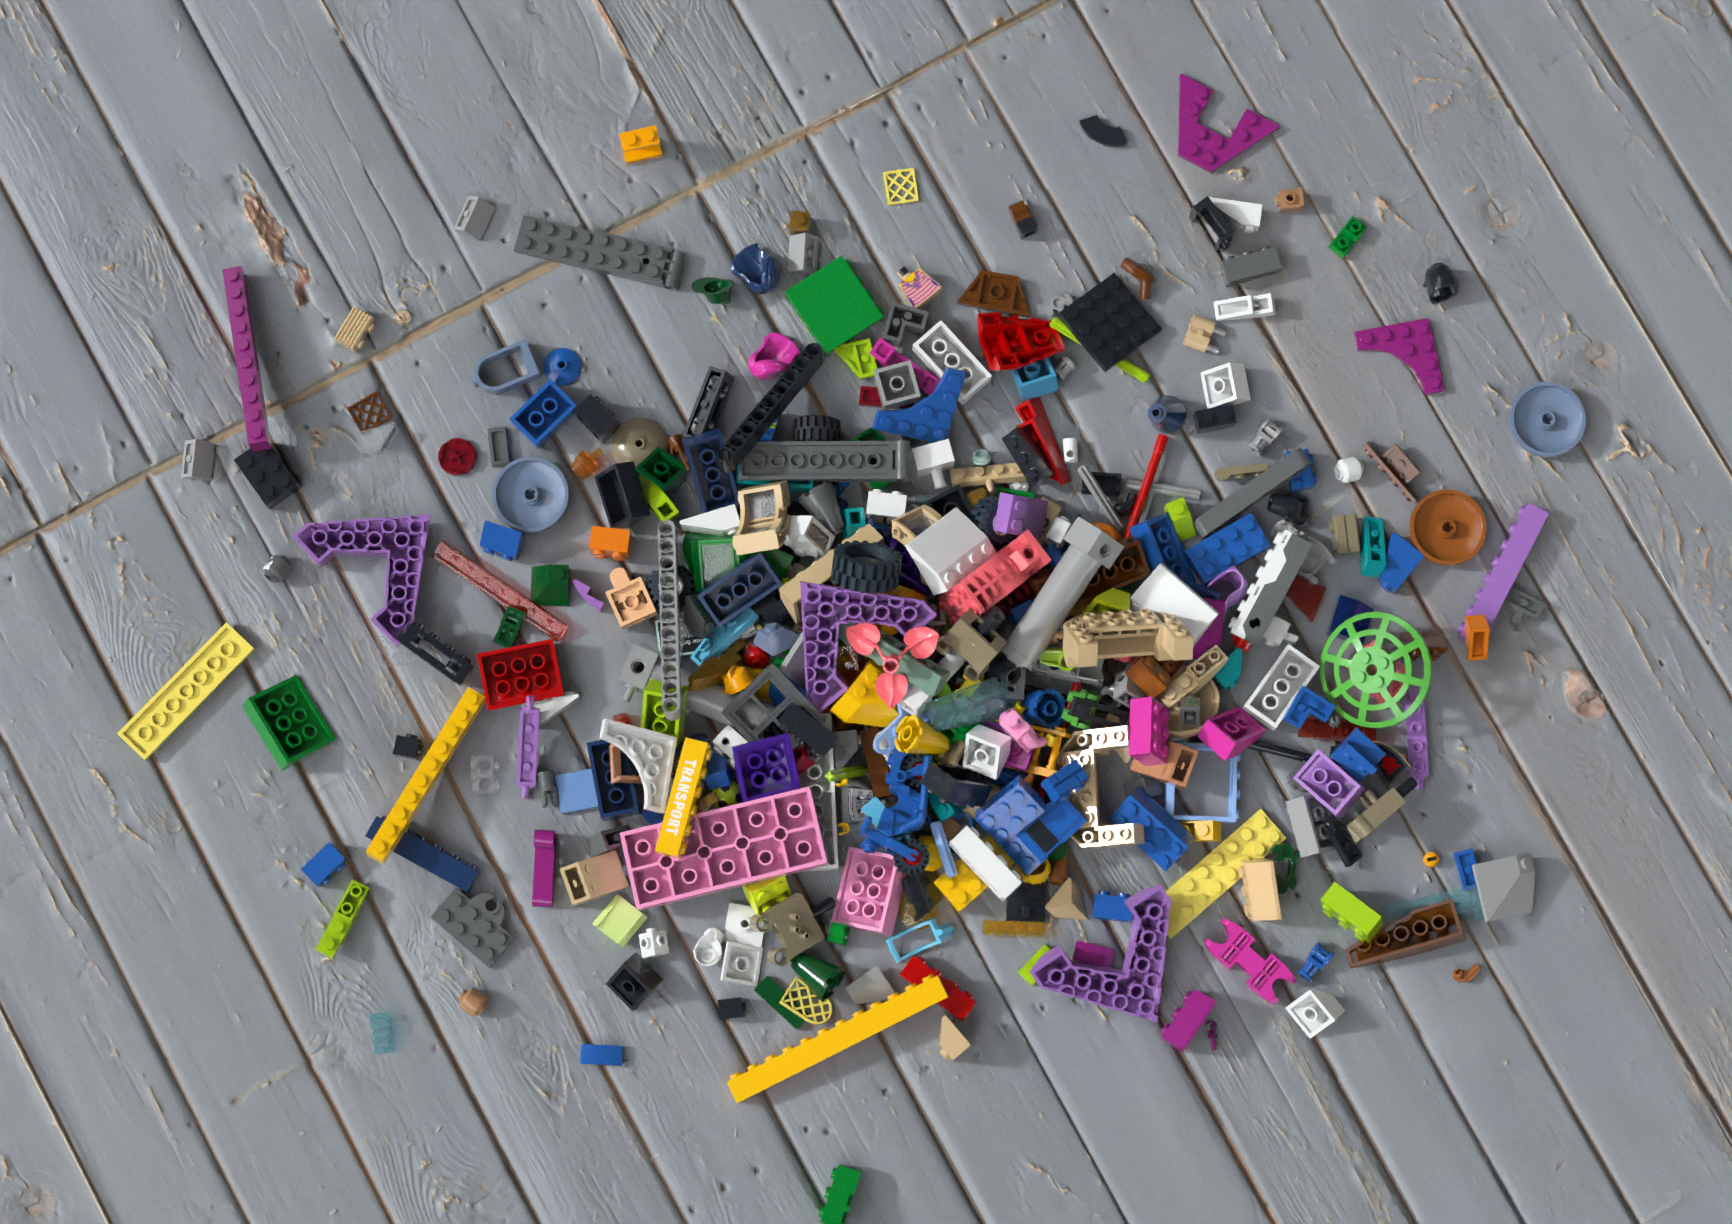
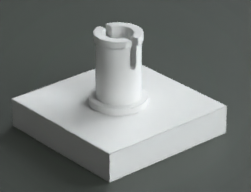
M729 903L723 942L729 941L762 947L764 932L755 931L750 926V919L756 914L751 906ZM759 920L758 925L760 928L764 925V921L761 922Z

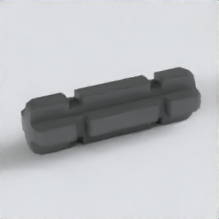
M1335 709L1328 718L1329 725L1332 728L1340 726V718Z

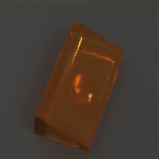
M847 645L838 647L837 663L840 672L848 680V685L853 684L862 672L857 653L852 647Z

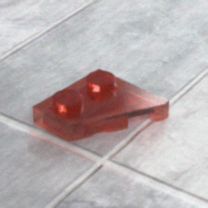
M1295 576L1286 596L1292 600L1295 607L1312 623L1326 588L1317 584L1314 585L1308 580Z

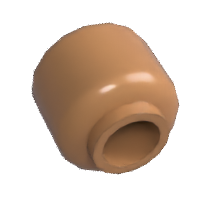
M474 987L468 991L464 989L458 998L461 1001L459 1008L472 1017L480 1016L488 1004L486 1002L487 996Z

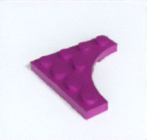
M1429 318L1354 332L1357 351L1387 352L1403 363L1408 364L1419 379L1425 395L1445 391Z

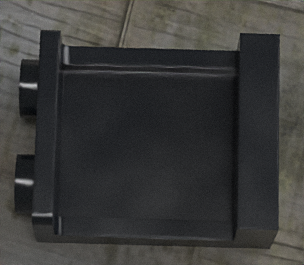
M1207 196L1192 207L1189 218L1194 223L1203 217L1219 238L1214 250L1216 252L1220 249L1224 251L1231 245L1230 242L1233 240L1235 230Z

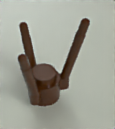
M682 434L674 435L668 439L670 445L668 449L675 458V453L680 454L686 469L689 471L690 467L683 453L685 450L681 440L683 439Z

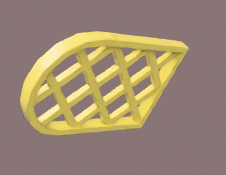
M797 977L794 978L779 1002L805 1021L814 1025L825 1023L832 1014V1005L829 999L826 1002L819 1000V1003L813 1004L811 997L816 996L814 994L810 995L808 986ZM795 982L796 988L791 989L792 985ZM798 982L804 985V987H799ZM806 989L808 996L801 997L800 990ZM797 991L799 997L792 999L791 992ZM788 993L789 999L784 1000L785 996ZM809 998L810 1005L803 1006L802 999ZM799 1000L801 1007L794 1008L793 1001ZM828 1004L829 1011L824 1012L823 1005ZM820 1006L821 1013L815 1014L814 1007ZM811 1007L812 1014L806 1015L804 1009ZM802 1009L803 1015L796 1010ZM822 1015L823 1021L817 1022L816 1016Z

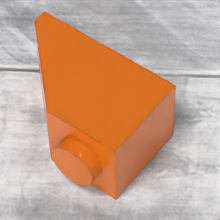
M1485 615L1465 616L1464 633L1468 661L1487 659L1490 628Z

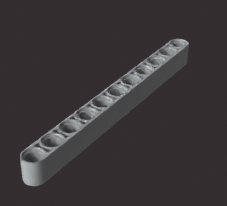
M663 520L658 525L662 706L666 718L675 721L682 715L678 546L674 523L670 520ZM666 530H671L670 533H664ZM667 547H671V548H672V549L669 550V551H665V550H664V549L667 548ZM666 565H673L670 568H664ZM667 582H672V583H673V584L670 585V586H666V585H665ZM667 600H674L672 603H665ZM669 617L674 618L672 621H666ZM669 635H674L672 639L666 638ZM675 653L674 656L667 657V654ZM669 671H676L673 675L667 674ZM672 688L676 689L675 692H673V693H668V690H669V689H672ZM670 707H677L674 711H668Z

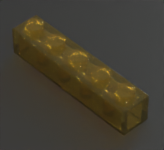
M983 920L982 933H985V936H992V934H997V936H1004V934L1016 936V934H1021V937H1029V935L1041 937L1044 934V922Z

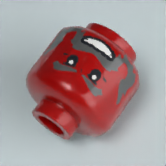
M753 641L745 645L743 654L748 667L760 669L767 665L769 662V654L757 647Z

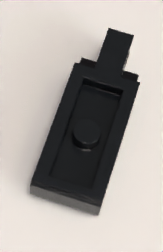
M1327 815L1322 819L1325 828H1327V834L1345 867H1351L1362 857V854L1354 843L1346 825L1338 821L1335 815Z

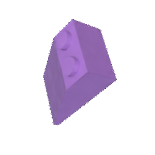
M1000 492L993 530L1014 535H1021L1026 530H1029L1034 538H1042L1049 501Z
M1319 749L1316 750L1293 777L1294 780L1339 818L1346 814L1366 790L1354 777Z

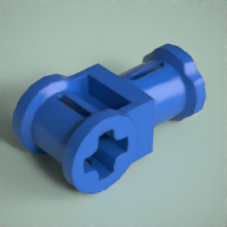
M1319 941L1308 954L1309 956L1306 958L1307 963L1297 972L1310 983H1312V978L1316 972L1322 970L1334 955V952H1329L1322 947Z

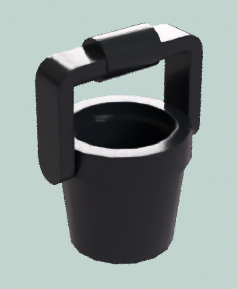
M1272 493L1268 501L1267 511L1283 517L1287 522L1303 525L1309 513L1308 499L1293 493H1287V495ZM1297 501L1302 502L1301 519L1293 517Z

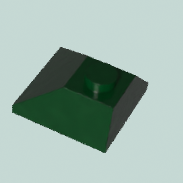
M657 447L635 467V471L664 491L675 492L686 482L688 472L684 463L660 447Z
M549 564L532 567L530 605L569 606V565Z

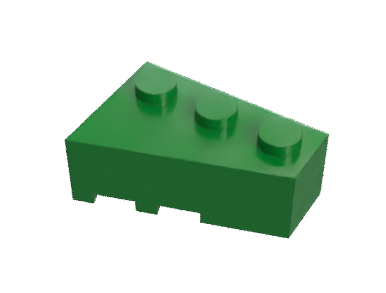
M838 1165V1168L833 1167L830 1179H833L831 1187L827 1186L824 1198H827L825 1206L821 1205L818 1217H821V1223L845 1224L861 1174L860 1171Z

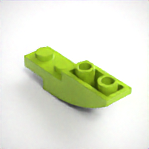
M352 879L315 949L316 952L334 959L362 908L369 892V887Z

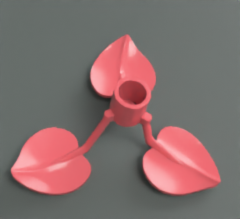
M860 623L846 629L847 639L856 652L862 655H870L875 647L884 661L883 669L887 673H883L877 678L875 688L877 694L889 708L896 706L904 698L908 690L906 676L902 673L894 674L898 670L902 657L908 650L916 658L924 659L929 657L934 652L939 638L938 632L931 628L914 627L907 631L904 636V642L908 647L899 656L894 654L885 656L879 645H877L881 635L879 629L874 624Z

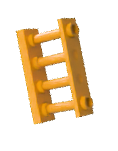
M994 717V721L1000 722L998 717ZM1030 725L1033 730L1037 731L1040 737H1044V734L1048 733V731L1053 732V735L1058 737L1052 747L1048 765L1045 768L1039 767L1038 759L1041 747L1035 750L1028 773L1049 777L1057 772L1056 763L1062 737L1071 739L1072 735L1066 733L1064 728L1055 727L1054 730Z

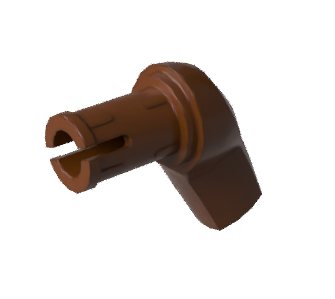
M1125 258L1120 267L1140 282L1138 299L1151 300V285L1155 281L1154 275L1134 260Z

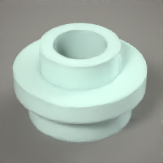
M979 449L973 453L972 462L978 466H984L991 461V455L985 449Z

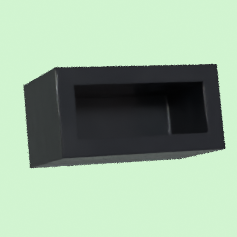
M1233 404L1198 410L1193 415L1197 434L1231 428L1237 422Z

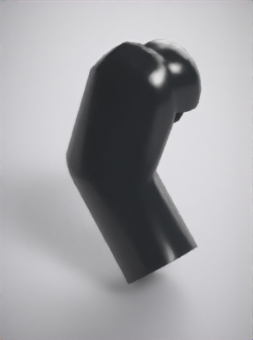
M1129 492L1126 502L1113 506L1116 513L1121 516L1130 513L1134 508L1138 495Z

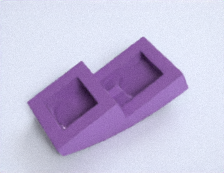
M573 579L572 583L580 596L590 606L602 613L605 605L603 602L590 596L592 592L591 587Z

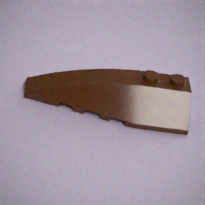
M1449 899L1409 912L1405 917L1395 920L1384 929H1380L1370 943L1365 940L1363 942L1359 941L1345 949L1350 969L1429 952L1463 942L1465 937L1453 899Z

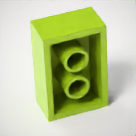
M650 679L643 692L641 728L677 737L676 747H678L684 736L688 686L681 685L682 715L678 720L671 721L666 718L662 706V681ZM669 689L668 693H673L676 689ZM670 707L668 711H674L677 707Z
M1336 882L1331 885L1320 899L1322 912L1331 919L1333 917L1339 921L1338 924L1345 930H1352L1355 933L1354 936L1361 942L1365 940L1370 943L1383 926L1382 916Z

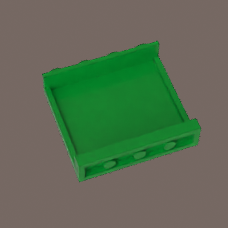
M842 255L785 291V297L815 342L821 345L822 352L826 358L832 355L835 349L879 321L883 322L884 312L882 308L874 304L872 293L864 289L862 286L864 284L863 280L858 274L855 275L853 273L851 262L848 259L845 260Z

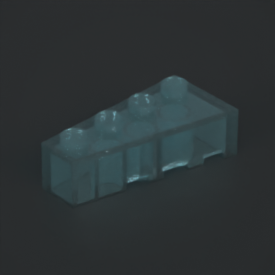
M997 677L925 703L926 717L935 732L999 719L1002 712L1006 711V692Z

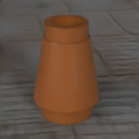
M1064 857L1055 862L1048 877L1050 878V884L1062 886L1065 883L1068 874V858Z

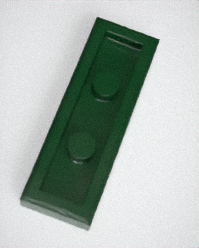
M768 976L754 989L759 996L796 1030L805 1022L803 1018L779 1003L785 992ZM786 995L784 1000L789 999V995ZM793 1001L794 1008L800 1007L795 1001ZM802 1009L796 1010L803 1015Z

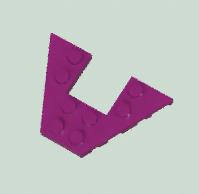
M1180 74L1178 156L1212 173L1220 166L1231 161L1238 154L1243 153L1255 143L1263 140L1264 137L1278 130L1279 125L1247 108L1230 139L1197 123V120L1213 94V90Z

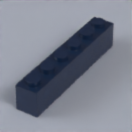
M384 815L382 818L376 816L365 836L373 840L387 817ZM407 828L393 852L469 893L480 874L476 870L477 866L468 861L466 864L460 862L461 857L452 852L447 855L442 852L443 847L435 843L432 846L425 843L426 838L419 834H416V836L409 834L410 829Z

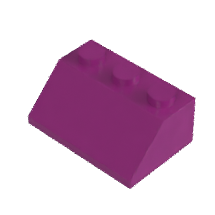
M1196 989L1185 994L1182 999L1185 1003L1181 1008L1177 1007L1171 1015L1174 1019L1170 1025L1166 1023L1160 1032L1163 1034L1161 1039L1179 1052L1185 1050L1216 1004L1215 1000Z

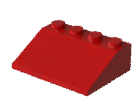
M553 639L477 654L488 711L525 704L527 695H530V702L531 695L535 696L534 702L564 696L558 656Z

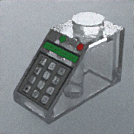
M394 423L357 432L364 458L374 459L379 457V454L384 453L397 431Z

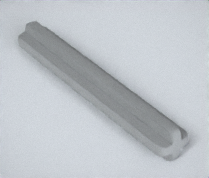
M1082 465L1077 469L1078 473L1110 524L1117 531L1121 530L1124 527L1123 522L1088 466Z
M1128 478L1126 489L1140 491L1143 480ZM1157 482L1152 483L1149 492L1199 500L1201 496L1200 489Z

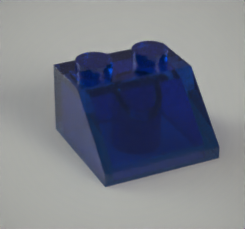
M1339 595L1334 605L1326 635H1331L1346 620L1359 614L1373 612L1374 609L1359 600ZM1371 618L1353 622L1356 632L1367 630ZM1346 627L1336 636V638L1347 640L1350 637ZM1366 636L1359 638L1362 645L1364 644Z

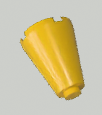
M916 715L905 716L897 726L898 739H895V746L900 752L943 755L949 749L948 737Z

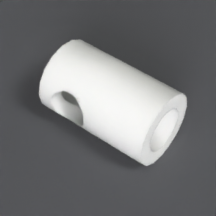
M1076 438L1063 439L1064 463L1078 462Z

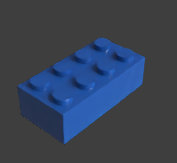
M1249 513L1185 550L1184 554L1199 582L1205 586L1223 571L1232 566L1238 567L1266 551L1271 544L1252 513Z
M1139 786L1108 819L1114 825L1128 823L1143 824L1145 844H1138L1137 846L1165 871L1173 865L1196 839L1194 835Z

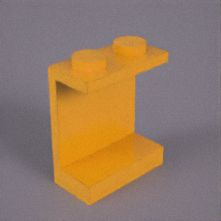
M656 125L619 133L626 165L662 156Z

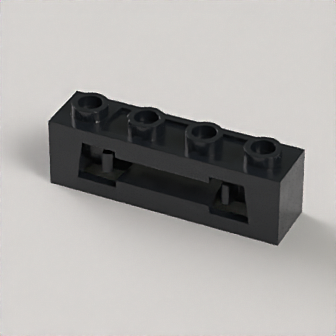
M709 366L682 435L684 438L715 429L734 377L727 371ZM693 422L696 425L694 431L691 430Z
M408 621L395 640L454 683L461 686L474 668L469 664L471 660L463 654L458 656L454 653L456 649L448 643L443 645L439 642L441 638L433 632L430 634L425 632V626L418 621L414 623ZM417 634H420L424 637L423 640L447 658H453L458 663L456 665L453 661L449 660L444 665L424 649L416 648L410 642L413 641L416 645L420 646L423 642L417 636ZM448 667V668H450L453 672L451 673V672H449V671H448L447 669H445V668Z

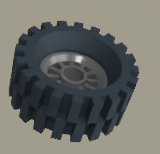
M854 540L853 543L849 541L844 542V544L840 543L834 548L831 579L835 581L836 585H841L844 589L849 588L853 592L855 590L860 591L859 593L870 592V594H875L876 592L883 594L885 591L891 592L893 589H897L899 585L902 555H900L899 551H895L893 547L888 548V545L885 544L878 545V542L868 543V541L859 542Z

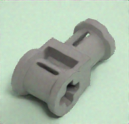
M1268 417L1255 435L1257 437L1252 443L1247 445L1248 449L1255 455L1261 456L1263 449L1274 442L1284 428L1278 427Z

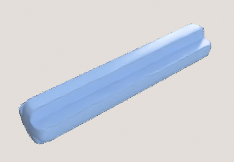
M940 821L930 824L946 877H954L958 872L942 823Z

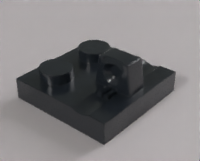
M1021 883L1006 898V922L1045 923L1046 883L1034 885Z

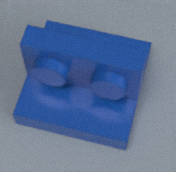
M1356 727L1330 757L1360 782L1368 773L1373 775L1376 772V764L1386 753Z

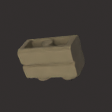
M1356 514L1333 516L1331 521H1329V532L1333 533L1334 539L1331 540L1332 552L1335 551L1336 556L1359 554L1361 550Z

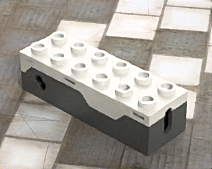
M1284 530L1282 533L1278 532L1273 541L1276 544L1274 549L1268 550L1264 558L1267 561L1264 567H1259L1255 574V577L1258 579L1255 584L1251 583L1248 587L1246 601L1242 600L1237 608V611H1239L1237 618L1232 617L1228 625L1234 646L1245 652H1248L1251 646L1258 647L1313 545L1287 530ZM1256 618L1259 625L1258 627L1251 628L1249 621Z

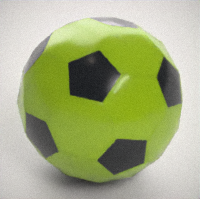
M732 779V785L711 790L708 788L710 804L716 809L739 804L741 797L737 781Z

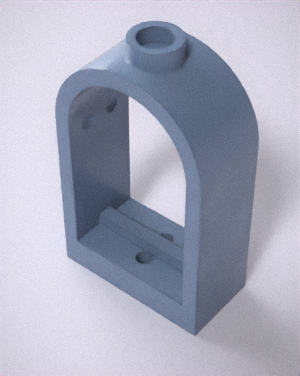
M526 339L483 356L475 366V376L471 378L475 388L480 386L486 393L498 395L539 379L541 376ZM517 351L520 352L528 372L527 375L496 387L487 386L481 381L480 374L486 364Z

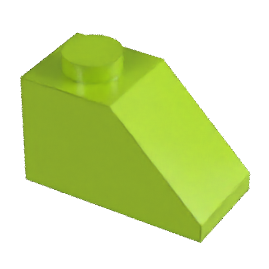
M1182 497L1165 504L1163 509L1169 513L1179 541L1182 542L1196 536L1192 517L1184 498Z

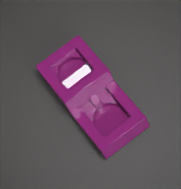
M1076 940L1072 960L1111 968L1115 950Z

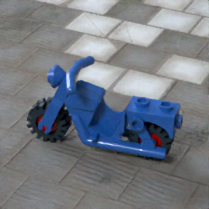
M893 748L892 754H888L887 765H891L890 772L886 773L885 784H889L888 791L897 796L899 800L892 808L883 809L876 830L869 829L872 818L870 816L865 817L859 835L866 839L860 844V848L865 853H875V850H879V847L882 848L883 851L893 856L894 866L898 868L897 871L899 873L901 871L903 872L902 875L906 876L908 874L909 877H913V875L917 876L922 873L927 867L930 859L929 851H927L928 848L923 846V842H917V839L913 841L907 839V841H902L901 843L894 839L923 828L926 820L929 792L926 790L927 787L920 782L930 762H936L932 761L931 755L922 754L921 756L915 754L913 757V753H903L898 751L897 748ZM906 760L903 770H899L901 763Z

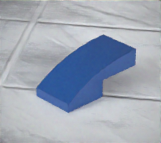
M581 1044L580 1064L622 1066L623 1046Z

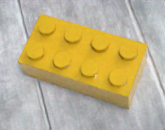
M989 834L981 840L983 843L987 841L994 848L993 853L997 857L1000 855L1008 863L1006 865L1008 869L1016 863ZM962 859L955 863L958 872L956 876L948 878L946 873H943L933 883L958 913L988 888Z

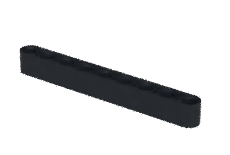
M811 343L804 348L720 448L717 458L722 472L729 473L736 469L823 364L821 345Z

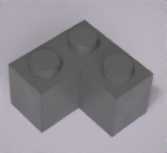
M892 302L882 339L890 345L900 348L905 330L923 335L929 312Z

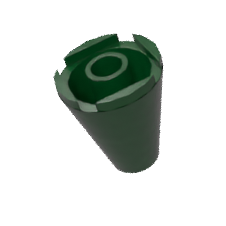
M801 952L790 959L791 968L822 1002L833 995L834 992L832 990L835 986L839 987L845 976V971L841 967L806 952Z

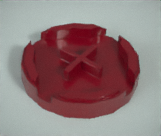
M453 438L441 446L438 452V461L441 468L447 474L462 476L468 474L474 468L476 452L467 440Z

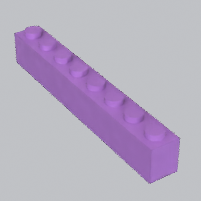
M1529 502L1525 506L1520 507L1516 515L1519 518L1516 523L1513 522L1508 530L1510 535L1508 539H1504L1499 549L1502 551L1499 556L1496 555L1491 563L1493 568L1491 572H1487L1482 582L1485 584L1482 589L1479 588L1474 596L1476 601L1473 606H1469L1465 613L1466 616L1485 615L1489 628L1491 627L1549 514L1548 512ZM1461 622L1456 631L1459 633L1457 639L1465 642V623Z

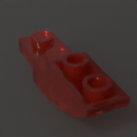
M1306 718L1301 728L1298 729V737L1312 738L1313 740L1344 741L1357 727L1371 741H1376V728L1359 726L1340 719V726L1338 728H1332L1328 720L1324 723L1319 719Z

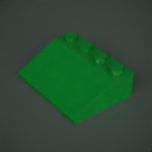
M297 675L249 697L242 706L281 771L298 764L336 740Z

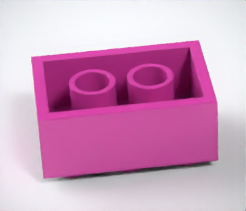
M1153 697L1130 699L1129 756L1144 766L1167 764V757L1169 755L1167 747L1169 730L1167 726L1170 713L1166 706Z

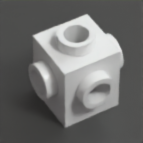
M658 928L646 929V933L639 934L642 958L670 954L666 930L658 931Z

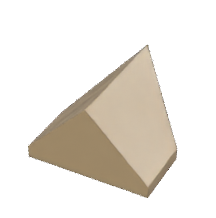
M1068 878L1045 908L1055 918L1089 920L1080 887L1071 878Z

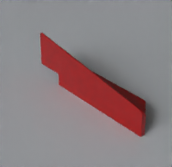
M1040 397L1029 399L1014 407L1024 422L1019 427L1027 426L1056 473L1049 479L1058 481L1061 485L1071 482Z

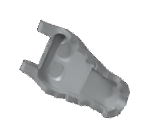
M1285 520L1278 521L1270 531V536L1275 539L1278 532L1282 533L1284 530H1287L1313 544L1298 573L1316 585L1319 580L1314 575L1327 561L1332 565H1335L1338 561L1319 540L1294 528Z

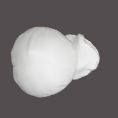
M716 927L709 928L698 940L693 953L699 964L713 966L721 960L723 955L721 943L724 941V934L720 929Z

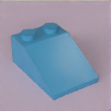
M1048 357L1019 369L1010 370L1022 402L1058 390L1056 374Z

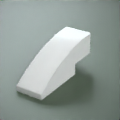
M1271 293L1258 296L1248 295L1214 302L1217 321L1276 315L1274 296Z

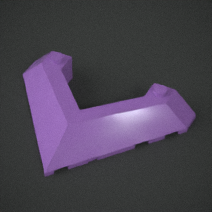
M431 514L306 523L293 535V538L320 568L334 556L387 557L385 606L370 619L380 632L396 647L401 644L395 640L408 621L413 622Z
M800 581L806 699L820 713L848 690V680L836 669L839 624L871 623L874 625L895 626L905 636L906 632L914 627H924L937 614L924 600L880 593H859L860 591L858 590L853 592L848 588L844 589Z
M1161 884L1140 890L1124 901L1134 916L1122 970L1070 961L1062 948L1057 945L1042 955L1030 969V973L1039 987L1157 1023L1161 979L1163 978L1166 952L1165 944L1169 926L1168 918L1169 910L1171 909V900Z

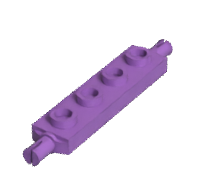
M1410 686L1411 698L1405 700V710L1417 698L1418 686H1414L1415 694L1413 686ZM1425 700L1418 710L1406 719L1408 760L1411 766L1409 768V776L1416 779L1418 783L1416 790H1420L1419 783L1421 790H1424L1423 778L1429 776Z
M527 695L526 707L520 708L516 785L522 787V799H525V792L526 799H530V788L536 786L540 709L534 707L535 696L531 695V703L530 695Z

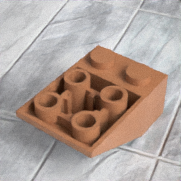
M1167 741L1169 750L1167 764L1144 766L1133 759L1130 770L1185 790L1199 751Z

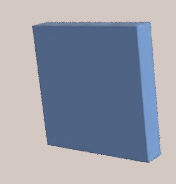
M591 769L554 776L561 814L598 807Z

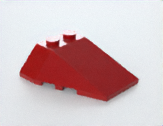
M998 312L977 314L979 345L990 370L1019 369L1065 351V346L1059 332L1050 327V320L1031 317L1030 320L1019 319L1017 315H1012V317L1001 316V313Z

